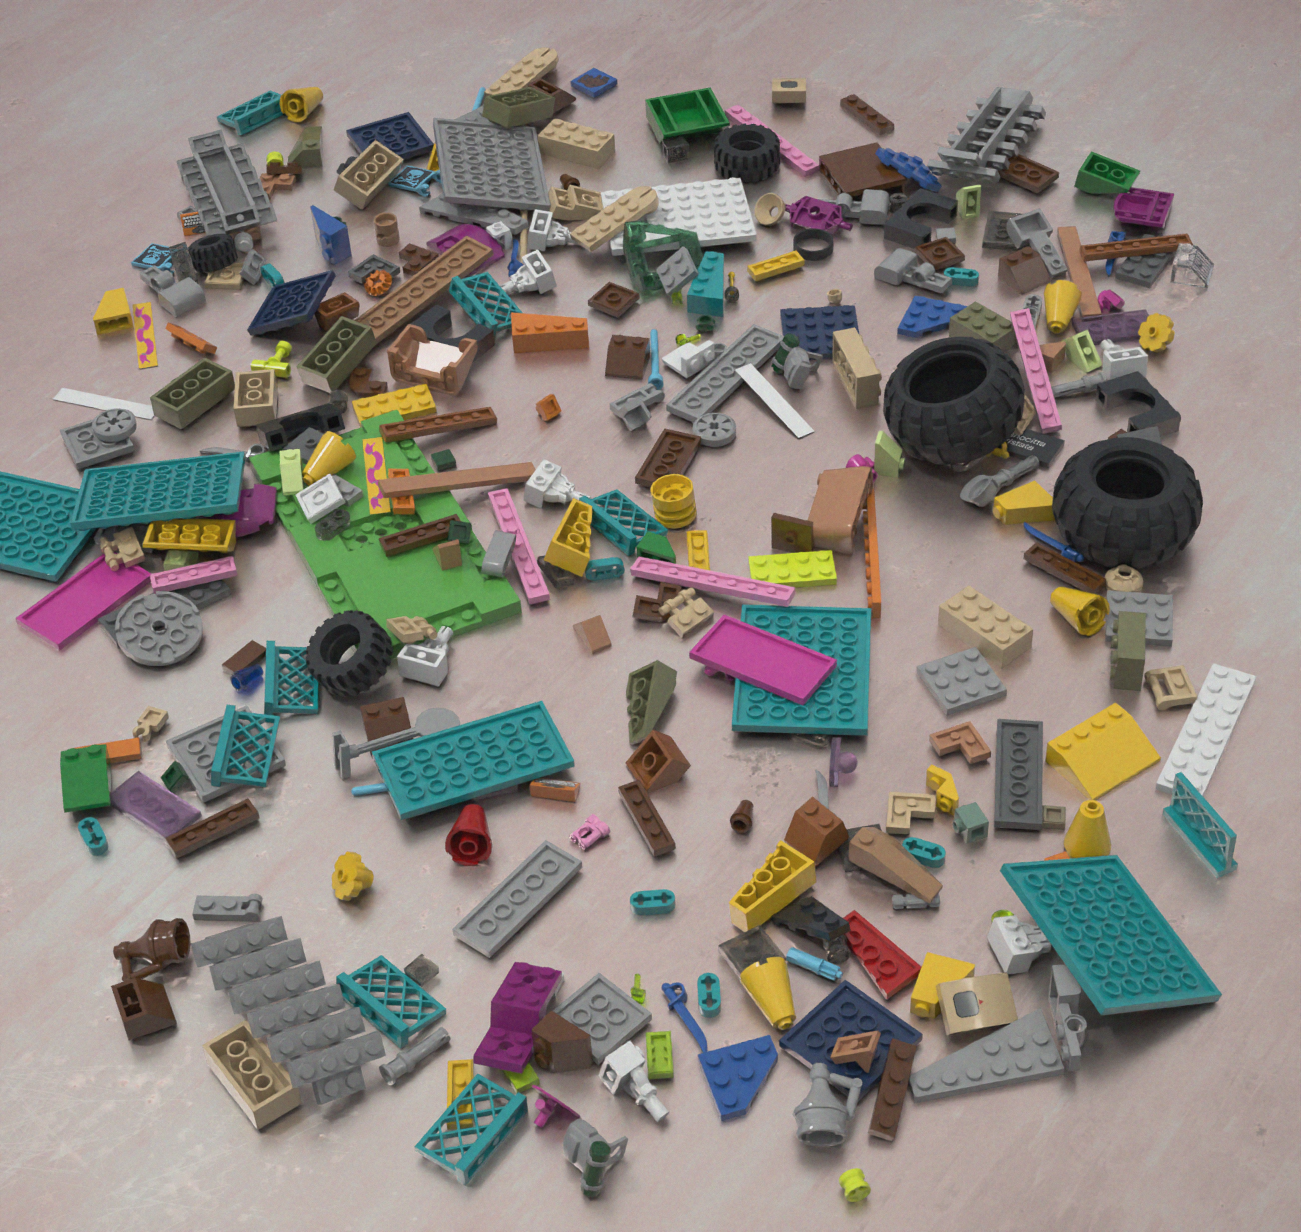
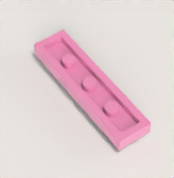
M233 556L150 574L154 594H156V591H172L238 576Z

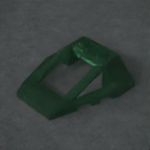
M643 220L625 222L623 252L631 282L641 292L664 288L661 280H657L660 279L658 273L649 272L643 249L679 242L680 248L684 246L688 249L698 270L703 255L697 232L679 228L671 229L661 224H649ZM645 232L671 235L663 238L644 241L646 239Z

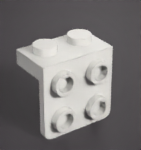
M708 340L698 347L691 343H686L664 356L662 362L685 378H688L715 360L714 343Z

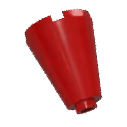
M470 804L463 808L446 837L445 851L458 864L464 866L478 865V862L484 859L486 861L492 852V840L485 811L476 804Z

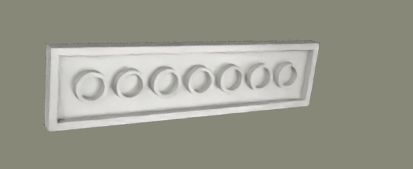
M1213 663L1197 696V700L1159 776L1156 790L1172 795L1175 774L1182 772L1204 797L1255 685L1257 676Z

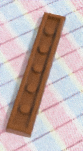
M1186 233L1081 245L1079 252L1083 261L1087 262L1192 250L1193 243Z
M484 407L379 425V432L386 443L497 424V417L491 407Z

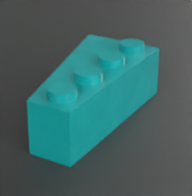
M706 251L697 270L699 274L693 279L687 293V312L724 317V254Z

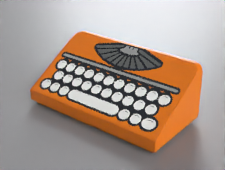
M198 212L180 214L184 236L205 233Z
M537 778L530 784V794L534 797L575 802L580 783Z

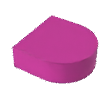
M1107 290L1104 294L1115 307L1121 309L1125 305V301L1115 292Z

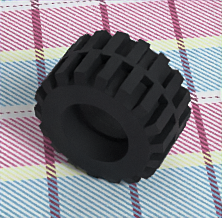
M229 234L208 235L196 240L188 247L194 269L198 272L221 270L233 264L238 258L232 236Z

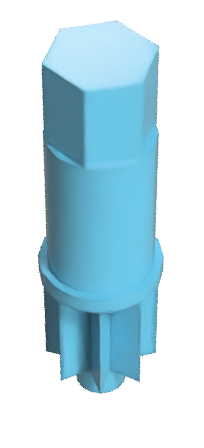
M790 948L786 955V961L815 972L816 975H822L833 981L836 978L841 979L843 976V972L839 971L841 967L796 948Z

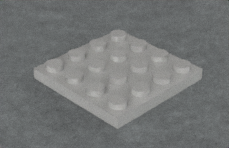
M247 705L235 710L252 713ZM224 715L166 740L169 751L189 776V782L203 803L244 785L221 782L220 787L211 786V769ZM239 719V723L243 727L251 723L249 720ZM256 727L248 731L252 737L261 733ZM242 734L236 737L235 740L240 744L246 741L247 738ZM266 737L257 741L261 746L270 743ZM251 744L244 749L251 753L257 748ZM274 746L269 773L286 766L285 759L276 746ZM237 751L231 756L237 760L244 755ZM262 754L254 757L258 763L266 759ZM249 761L241 764L245 770L253 766ZM236 768L227 771L228 775L240 773ZM258 770L250 774L252 778L263 776Z

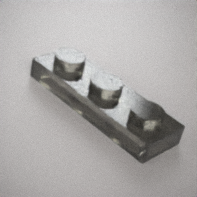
M186 242L168 247L178 281L180 282L190 277L199 284Z

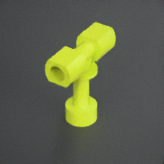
M280 341L275 347V356L269 357L267 361L254 359L251 363V370L274 369L277 377L288 378L291 374L290 363H283L281 359L288 357L292 351L291 345L286 341Z

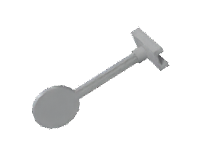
M431 708L422 712L417 717L415 727L359 745H349L341 730L332 733L335 768L340 767L342 780L350 778V759L416 736L422 737L459 726V717L453 711L446 708Z

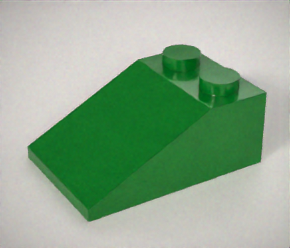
M1091 151L1078 171L1074 187L1088 193H1128L1139 176L1140 170Z
M91 745L89 747L70 748L61 751L60 769L64 813L111 805V762L107 745Z

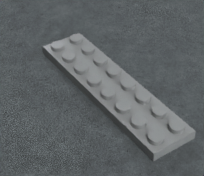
M753 324L667 403L666 411L692 422L704 414L711 413L745 381L735 369L750 363L758 369L779 349L780 341L784 336Z

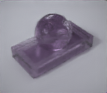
M833 737L831 742L830 787H838L839 771L844 774L852 773L855 771L858 761L851 752L841 753V738Z

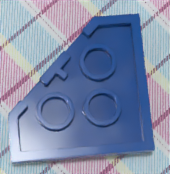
M890 148L877 149L875 154L882 163L887 166L891 164L892 167L898 169L900 174L908 179L912 177L925 189L936 192L940 191L942 186L937 181L938 178L930 172V169L925 166L920 157H911L904 152L897 153Z
M914 296L897 328V334L916 338L922 336V333L931 330L933 333L946 329V325L950 323V317L967 306L929 299L923 296Z
M770 1035L697 1054L700 1068L721 1121L747 1114L755 1095H758L766 1082L771 1068H774L776 1065L778 1053Z

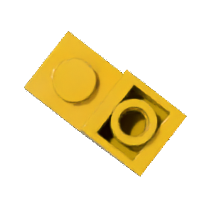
M931 764L926 772V786L937 791L936 807L954 815L955 809L959 806V796L952 774Z

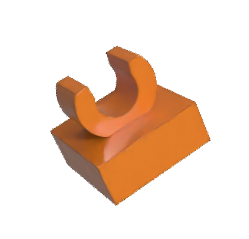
M549 394L537 402L535 407L538 415L542 416L543 421L550 420L562 411L554 394Z

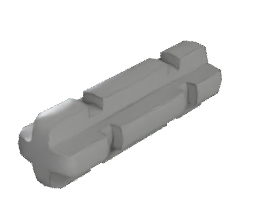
M938 893L929 904L912 894H906V897H903V894L893 895L892 904L894 909H903V906H907V909L926 908V905H929V907H939L940 896Z

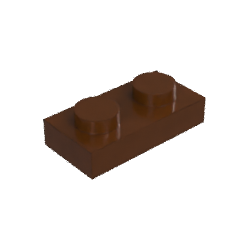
M270 162V165H266V173L302 174V167L298 165V162H287V165H280V162Z

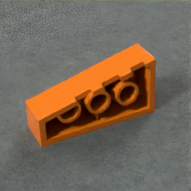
M511 312L514 353L589 348L587 318Z

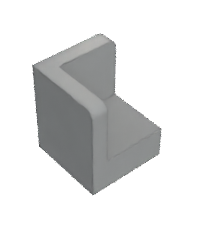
M640 397L624 404L619 410L620 416L630 431L645 425L652 417Z

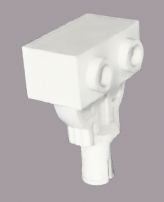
M535 209L529 229L527 248L545 251L546 246H565L567 242L578 243L572 240L568 227H563L561 224L552 221L553 212Z
M539 250L523 256L524 265L517 270L516 274L510 276V281L499 285L506 294L513 291L521 293L537 289L542 294L557 287L553 272Z
M1110 339L1101 342L1100 346L1104 351L1102 372L1107 380L1139 371L1146 377L1148 355L1141 347L1124 349L1120 345H1114Z
M543 459L525 485L523 501L542 508L546 501L567 504L573 498L579 500L580 497L587 496L591 499V496L576 491L575 484L570 483L567 477L561 473V466Z
M442 626L437 633V638L434 640L427 638L424 643L419 645L405 644L397 656L399 675L439 686L448 673L446 654L449 651V647L446 643L453 635L451 628Z
M1016 915L994 918L987 936L1003 971L1007 972V974L1028 972L1031 962L1037 959L1041 953L1050 952L1052 946L1039 926L1020 922Z
M628 1041L605 1057L598 1076L613 1096L622 1089H625L630 1096L636 1099L635 1103L641 1106L644 1105L658 1123L669 1114V1111L656 1096V1086L650 1084L642 1069L646 1061L642 1050L638 1046H634L631 1041Z

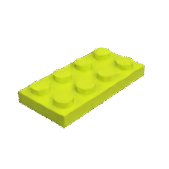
M832 550L748 556L751 579L795 588L837 585Z

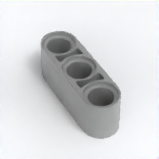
M495 530L483 559L482 574L503 578L515 547L516 534Z

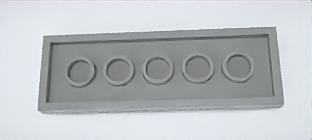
M545 840L452 929L453 935L490 958L583 868L582 861Z

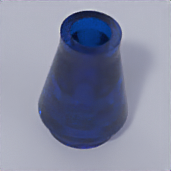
M255 664L234 671L230 677L232 686L238 691L247 690L263 675V669L259 664Z

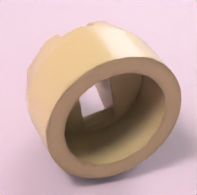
M840 289L829 290L827 292L829 302L835 305L839 304L842 301V291Z

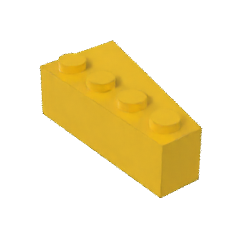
M575 498L572 499L550 542L544 561L581 577L583 576L590 559L591 505Z
M780 840L773 854L769 853L765 858L763 866L753 872V878L749 883L745 882L729 901L731 923L745 933L750 934L771 918L772 915L776 914L817 882L814 861Z

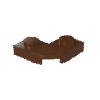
M354 368L349 380L350 390L357 393L358 398L385 394L388 386L387 382L371 381L373 369Z
M660 582L657 599L636 595L632 617L655 622L668 620L671 615L669 613L664 616L661 615L659 608L668 599L677 597L681 591V586Z

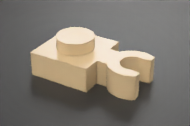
M148 706L137 720L138 726L132 731L133 737L138 738L139 735L143 734V740L147 742L151 738V732H158L169 718L168 711Z

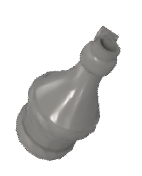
M815 1063L812 1065V1070L809 1074L810 1082L812 1083L811 1089L800 1105L795 1107L792 1114L798 1126L796 1136L800 1142L806 1145H838L847 1139L846 1122L854 1118L862 1080L859 1078L852 1079L835 1073L830 1074L826 1064ZM828 1082L850 1089L846 1106L842 1105L834 1096Z

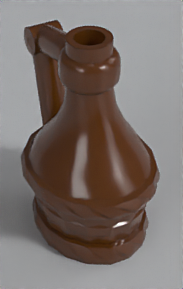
M175 918L172 921L156 919L150 924L144 935L136 941H125L114 946V957L116 960H121L122 981L124 982L132 978L144 979L160 972L173 963L185 962L189 956L191 946L189 928L182 918ZM133 957L142 958L151 963V965L133 973L131 959Z

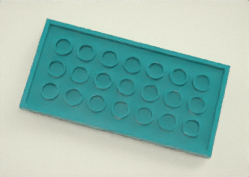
M543 701L372 751L373 760L401 820L575 767L574 759Z

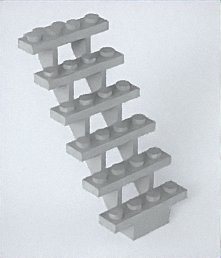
M996 87L989 98L977 97L976 105L979 111L968 109L966 116L970 123L958 121L957 129L960 135H948L947 141L951 147H939L937 153L942 161L929 159L928 168L932 174L937 176L944 174L952 178L964 177L970 181L977 179L989 184L992 182L999 183L1000 175L997 170H1008L1010 163L1007 158L1018 156L1019 149L1016 145L1021 143L1027 144L1028 136L1025 132H1035L1037 128L1035 120L1045 119L1046 112L1043 106L1031 105L1033 97L1030 91ZM994 112L1002 116L1008 114L1005 118L993 116ZM985 125H987V126H989V127H992V128H996L997 126H999V127L997 128V130L985 129V128H984ZM975 137L981 140L989 139L987 143L974 141Z
M222 129L188 138L193 156L177 160V165L181 178L184 180L186 190H188L195 210L198 212L202 227L205 229L206 236L232 234L277 221L273 205L269 202L267 192L263 189L261 179H258L255 167L252 166L243 143L228 147Z
M282 916L240 926L191 943L197 967L214 964L209 966L215 991L232 987L228 989L234 1014L251 1010L250 1013H247L253 1038L271 1035L266 1039L272 1062L277 1063L286 1059L291 1060L286 1062L292 1088L312 1083L317 1105H322L366 1089L360 1065L386 1056L380 1031H374L354 1039H346L366 1031L359 1007H354L334 1015H326L346 1008L340 984H333L315 991L305 992L326 985L320 961H314L296 968H289L307 962L301 938L269 946L288 940ZM250 951L252 952V953H249V954H246V955H243V956H240V957H237V958H231V957H234V956H237V955H240V954H244V953H247V952H250ZM268 974L271 975V976H268V977H265V978H262V979H259V980H256V981H249V980H252V979H255V978H258V977H262V976H265V975H268ZM287 997L290 998V999H288V1000H285V1001H282V1002H279V1003H276V1004H269V1003H272V1002H275V1001H278V1000H281V999H284V998H287ZM306 1021L309 1022L308 1024L296 1028H288ZM326 1045L329 1046V1048L317 1051L315 1053H306Z

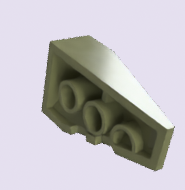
M322 126L304 128L288 156V162H298V165H301L302 168L322 166Z
M659 660L629 673L626 698L630 700L627 713L631 714L628 728L629 741L632 745L643 741L652 731L676 686L677 671Z

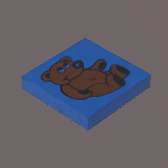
M592 68L570 81L571 87L593 98L618 84L616 78L596 68Z

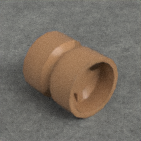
M392 213L377 215L374 218L377 243L384 247L396 245L400 240L396 215Z

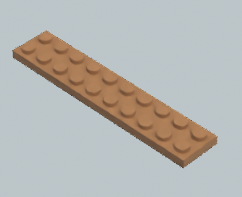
M465 236L354 321L370 326L373 330L376 344H378L450 288L452 277L459 276L460 279H463L493 256V249Z

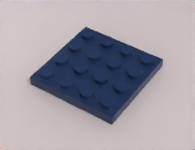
M409 112L346 130L347 137L360 154L375 140L402 159H410L420 154H427L432 151L434 143Z
M330 270L274 285L247 329L250 336L261 335L267 331H277L286 326L292 327L298 323L311 321L336 277L334 271Z
M855 305L780 309L782 336H785L787 333L796 335L800 340L799 347L808 352L821 354L823 356L822 360L833 359L834 331L856 328L859 334Z
M844 980L779 1040V1046L811 1070L813 1064L824 1063L827 1065L830 1074L835 1073L852 1079H861L862 1086L858 1098L859 1101L881 1080L892 1038L917 1046L922 1041L923 1034L850 982ZM872 1031H879L881 1033L876 1054L868 1073L856 1061L835 1064L830 1058L837 1039L840 1037ZM830 1083L846 1096L849 1095V1088Z

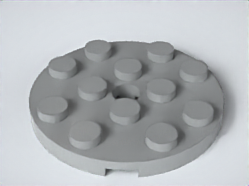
M156 591V594L147 596L142 594L129 601L117 616L115 632L119 647L129 658L149 666H164L181 661L196 649L202 637L203 625L199 610L189 599L173 592ZM161 625L165 627V630L156 632L154 630L156 626Z

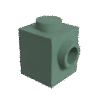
M976 802L955 809L952 825L955 832L960 833L966 844L988 837L989 821Z

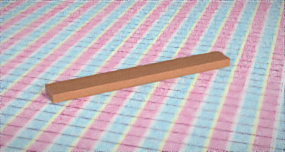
M1076 226L1057 227V234L1070 280L1082 292V298L1078 305L1082 320L1101 319V310L1088 266L1083 261L1079 252L1081 243Z
M532 462L381 479L378 480V487L384 498L524 482L530 479L536 469Z

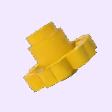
M1159 313L1149 315L1147 322H1142L1138 334L1141 336L1139 343L1143 349L1151 350L1155 353L1165 350L1166 345L1172 343L1175 331L1172 330L1174 322L1169 316Z
M347 851L345 855H340L335 862V871L332 874V889L335 890V896L340 900L350 901L352 897H357L361 890L370 888L373 883L374 875L372 870L365 867V864L361 862V855L356 852Z

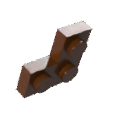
M410 243L399 252V258L408 261L402 267L403 273L414 276L439 257L436 252Z

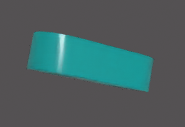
M270 263L260 267L263 278L271 287L285 283L280 272Z
M951 267L944 271V276L952 278V285L972 287L979 283V272L976 270Z
M618 557L588 561L585 568V576L591 581L618 578L625 572L623 561Z
M93 817L81 820L78 824V830L88 852L93 856L104 854L108 850V842L98 820ZM88 828H91L93 832L89 833ZM97 840L99 845H95L93 841Z
M909 837L902 843V846L922 865L939 868L945 863L946 851L941 845L915 837Z
M667 889L638 891L630 897V909L636 915L666 914L673 911L676 905L674 893Z
M704 973L699 976L697 981L699 1012L706 1018H714L721 1011L720 981L717 975ZM707 983H711V990L706 991ZM707 1000H712V1007H707Z

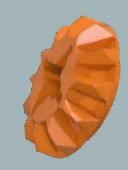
M384 269L381 271L376 270L374 274L370 273L369 278H365L366 283L364 287L365 291L371 296L382 295L391 287L392 277Z

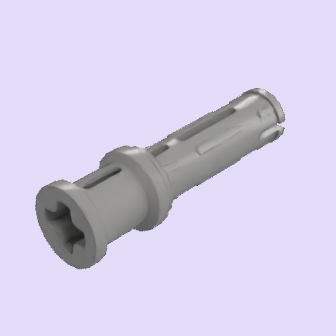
M1099 372L1098 375L1090 377L1085 375L1081 380L1051 386L1054 398L1082 391L1090 393L1091 390L1097 389V384L1107 380L1105 374Z
M1031 455L1009 469H1001L996 475H990L992 482L997 487V492H999L1000 488L1011 485L1014 479L1037 468L1039 460L1036 456Z
M440 1027L436 1032L406 1053L399 1052L396 1058L387 1065L382 1064L379 1067V1071L384 1080L389 1085H394L396 1079L403 1074L411 1073L415 1064L446 1042H449L451 1038L450 1036L445 1037L449 1034L446 1029Z

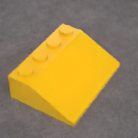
M176 518L167 522L161 520L152 521L143 541V548H156L157 550L177 549L182 551L198 550L200 552L210 550L228 553L234 551L236 544L235 520Z
M1116 702L1047 743L1045 759L1046 763L1089 800L1099 799L1161 761V757L1133 717Z

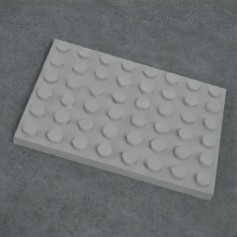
M433 118V130L444 202L450 204L482 205L485 207L494 206L505 209L550 210L551 204L535 127L513 126L510 129L501 127L500 124Z

